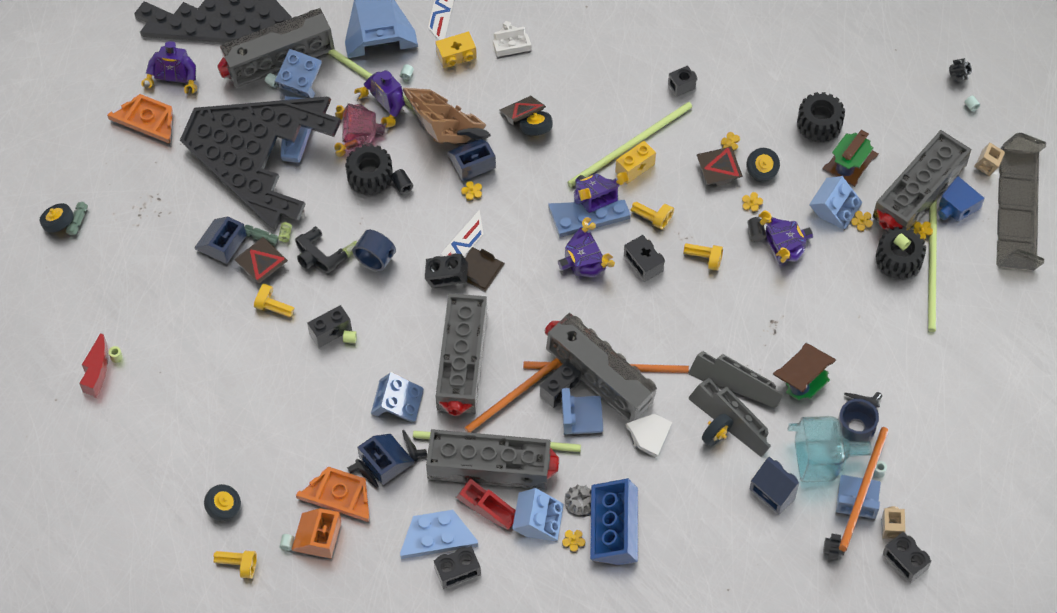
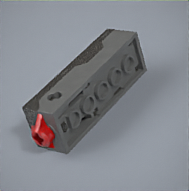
M321 8L311 10L305 14L295 16L284 22L221 45L222 59L217 68L222 78H229L232 80L235 88L266 77L269 73L279 72L289 49L314 58L335 49L331 28Z
M940 130L876 201L872 218L878 221L885 230H894L895 227H899V229L906 227V230L910 231L967 166L972 149Z
M448 293L435 395L437 411H447L452 416H459L462 413L476 414L487 320V296Z
M569 312L561 321H551L544 330L548 336L546 350L562 364L568 361L581 372V380L629 422L637 420L653 404L657 390L655 383L651 379L645 378L636 366H631L622 354H617L607 341H602L593 329H588L579 317L573 316Z
M431 429L426 461L427 479L466 483L472 479L477 484L547 490L548 479L559 470V457L551 449V440Z

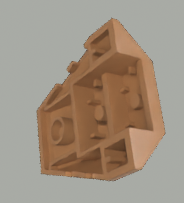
M403 88L402 90L426 131L438 143H466L471 138L457 135V131L468 128L484 129L486 127V124L475 115L461 112L462 108L458 105L454 108L447 103L448 100L430 89Z

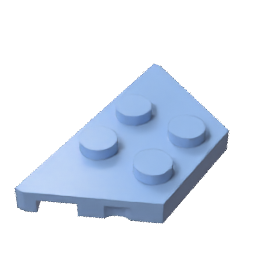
M454 510L417 515L412 518L400 557L405 559L454 551L461 547H478V540Z

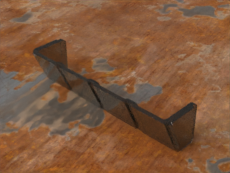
M1016 133L1003 143L1001 147L1005 154L999 166L996 265L1002 268L1034 271L1044 264V258L1037 256L1039 152L1046 147V142L1024 133Z

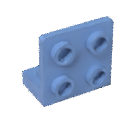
M289 49L275 82L282 89L306 98H313L315 92L311 86L322 61Z
M390 372L379 380L371 414L378 417L388 411L413 423L417 418L424 388Z
M562 388L564 435L602 433L601 397H574V395L570 396V388Z
M841 475L836 512L851 514L863 478ZM871 480L859 516L876 519L880 506V481Z

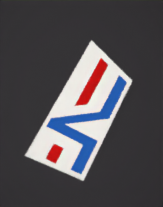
M434 0L428 28L438 40L445 39L454 0Z
M480 210L443 250L442 256L454 253L465 256L483 235Z

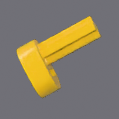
M634 202L630 209L632 212L652 221L653 226L659 229H664L674 214V207L668 204H663L658 212L638 202Z
M686 243L683 254L709 258L708 269L718 271L722 260L723 247L713 245L711 248Z
M262 284L255 298L254 308L262 311L268 309L290 318L295 308L271 299L273 287Z
M245 550L243 553L216 551L214 553V563L240 565V577L253 578L257 562L256 551Z

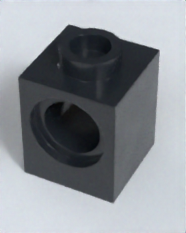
M687 65L669 73L668 85L676 97L696 89L697 75Z

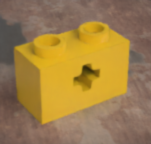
M469 31L435 41L436 53L443 68L452 67L477 58L476 46Z
M642 141L616 159L615 172L619 174L626 171L629 177V181L626 182L628 184L655 165L656 152L645 141Z

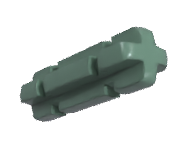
M85 202L77 203L71 225H68L66 233L71 236L77 234L78 227H80L87 211L88 205Z
M245 225L248 237L252 236L256 240L264 237L272 246L277 245L279 240L277 235H269L267 231L253 228L251 225Z

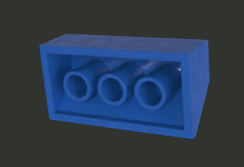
M629 478L591 485L590 559L592 561L615 565L638 562V487Z

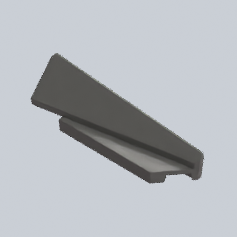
M702 351L697 354L689 370V375L704 381L710 378L719 387H728L732 392L774 408L778 406L783 396V393L775 389L776 385L772 381L724 354L715 359Z
M708 378L700 383L689 396L691 402L713 419L721 414L728 415L733 420L729 432L760 457L771 447L766 438L769 434L768 428L728 387L720 391L714 382Z

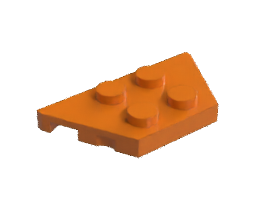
M139 94L130 102L121 105L120 110L115 113L111 111L107 115L109 120L166 143L171 142L173 109L170 105Z
M327 467L321 472L320 476L315 477L309 482V486L303 491H298L296 494V498L366 522L370 520L365 478Z

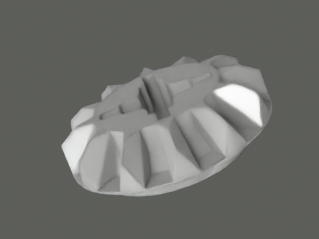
M578 484L573 488L570 487L569 491L565 493L567 509L576 515L590 513L591 489L587 485L579 486ZM579 494L582 495V498H586L583 500V506H581L579 500H575L578 499Z

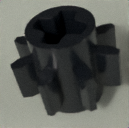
M965 58L953 60V64L949 67V73L951 77H956V81L966 80L968 75L972 73V66L969 62H965Z
M831 533L830 538L825 537L823 553H828V559L838 560L839 555L844 556L845 552L839 550L841 535Z

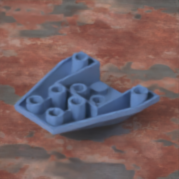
M354 0L345 39L348 58L364 56L365 46L399 41L400 49L418 47L415 30L395 0Z

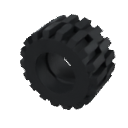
M815 92L813 96L810 94L807 96V99L804 98L800 104L797 118L798 129H801L802 135L806 134V138H812V141L820 140V142H824V140L830 141L832 137L836 138L842 130L845 117V108H843V103L839 102L840 99L834 98L832 94L827 95L826 92H822V94ZM814 115H824L828 119H818Z
M364 144L361 148L356 147L355 151L349 153L345 163L347 180L351 188L354 187L356 192L361 191V194L369 193V195H373V192L378 194L381 189L385 190L387 185L391 184L393 168L391 156L387 154V150H381L379 145L374 147V144H370V146ZM370 166L378 168L373 172L361 171L363 168Z
M895 227L894 230L889 229L887 233L882 235L876 251V263L879 264L880 270H885L884 274H890L892 278L896 276L899 279H903L905 276L910 278L912 274L916 275L918 270L921 269L926 254V245H924V239H920L921 235L919 233L915 234L912 229L909 231L906 230V227H902V229ZM901 233L911 241L910 245L903 250L909 254L906 257L893 253V250H902L894 243L895 238Z

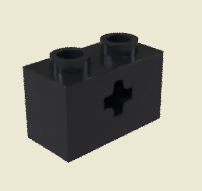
M644 235L624 245V256L644 282L664 271V257L661 253H657L653 243L649 239L647 240Z
M341 305L307 322L309 334L318 348L342 336L344 330L352 331L351 320Z

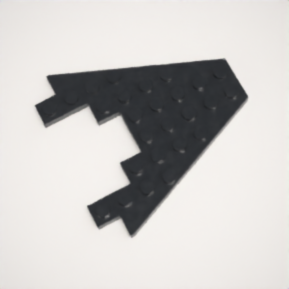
M204 0L199 8L183 2L174 14L143 1L134 13L135 18L146 22L140 31L142 37L236 44L248 42L271 32L282 35L292 22L291 15L277 0Z
M327 96L196 107L193 109L179 141L272 230L276 231L282 215L299 221L306 205L304 201L274 192L280 176L278 173L264 169L277 138L294 143L301 126L335 137L341 119L326 114L331 102L330 97Z

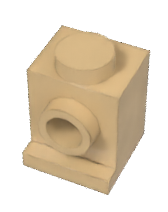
M989 142L981 151L974 167L990 176L1000 166L1005 152Z
M895 506L884 508L882 514V539H894L903 531L905 532V509H899Z

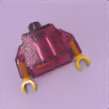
M348 103L345 108L342 105L336 107L337 112H335V116L342 120V142H345L344 145L342 143L334 145L335 150H338L335 152L336 156H344L346 149L349 151L371 143L375 134L384 135L385 125L376 123V113L368 110L362 104L353 105Z

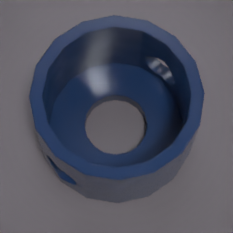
M369 229L365 230L353 247L352 252L355 258L367 268L374 271H383L396 253V247L385 235Z
M864 399L847 401L842 406L837 420V431L840 437L851 444L869 442L874 437L879 422V413L876 407ZM852 421H859L863 424L864 430L856 431L850 429L849 424Z

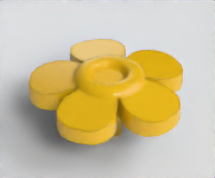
M728 132L727 138H722L721 144L724 145L723 148L732 146L733 151L738 148L736 143L740 141V136L734 135L733 132Z
M472 181L466 183V187L461 189V193L466 195L467 200H473L474 197L480 198L482 196V185L479 183L474 185Z
M752 192L750 197L748 195L742 197L744 202L742 207L746 211L751 208L752 212H756L759 210L758 206L763 204V199L758 198L756 192Z
M861 211L855 212L856 218L851 219V224L857 226L858 231H864L865 227H872L873 222L870 220L871 214L869 212H865L864 215Z
M928 221L923 222V224L916 222L914 224L915 229H912L915 234L919 233L921 235L920 239H925L926 235L930 236L933 233V229L930 228L931 224Z
M567 530L565 538L562 540L563 546H570V551L572 552L578 551V546L583 547L586 542L582 538L583 533L580 530H576L574 535L571 530Z

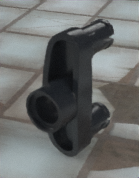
M317 226L305 234L296 237L295 242L301 252L297 256V260L306 270L311 266H315L325 273H330L339 263L348 258L346 252L341 248L331 256H326L312 244L313 241L322 236V232Z

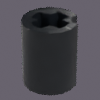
M399 169L392 174L391 180L401 194H406L413 189V183L403 169Z
M753 217L747 221L750 238L753 242H760L766 239L764 225L760 224L762 219L759 217Z

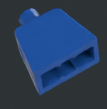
M958 176L941 196L939 206L942 209L938 211V215L943 220L951 216L956 221H961L980 210L985 198Z

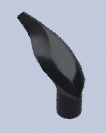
M468 128L457 131V135H464L473 139H484L491 136L487 130L481 128Z
M876 392L873 397L844 393V395L853 399L869 401L876 408L880 407L879 401L882 398V394Z
M403 429V438L410 457L415 462L420 457H427V450H417Z
M356 459V463L347 467L350 474L360 470L363 477L367 478L374 487L379 488L376 479L361 460Z

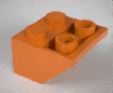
M319 508L302 513L292 551L331 559L341 526L340 512Z

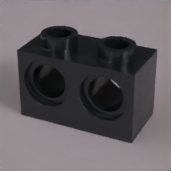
M454 253L448 256H435L426 259L424 279L431 288L467 283L468 262L462 254Z
M566 361L540 384V397L553 408L562 401V388H570L571 393L581 384V372Z
M904 531L885 545L883 551L884 556L910 583L926 572L932 562L928 553L921 550L916 545L915 540L911 536H907ZM897 547H904L906 551H900ZM916 561L920 566H915L911 562Z
M472 546L461 547L454 553L449 555L442 554L433 560L434 569L443 589L481 575V567ZM464 560L471 561L468 565H464L461 562ZM445 567L452 568L449 572H444L442 569Z

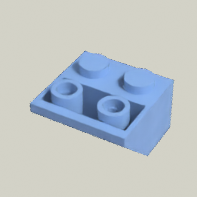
M843 176L826 178L809 205L819 218L841 229H846L855 212L861 206L862 201Z
M537 488L519 492L512 529L525 537L558 541L564 504Z

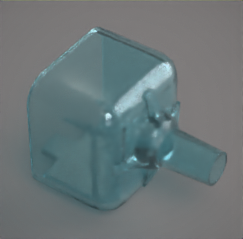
M833 416L801 417L799 423H789L787 428L788 431H796L795 449L801 482L833 481L838 478L849 457L871 455L872 452L870 441H848L844 438L840 421Z

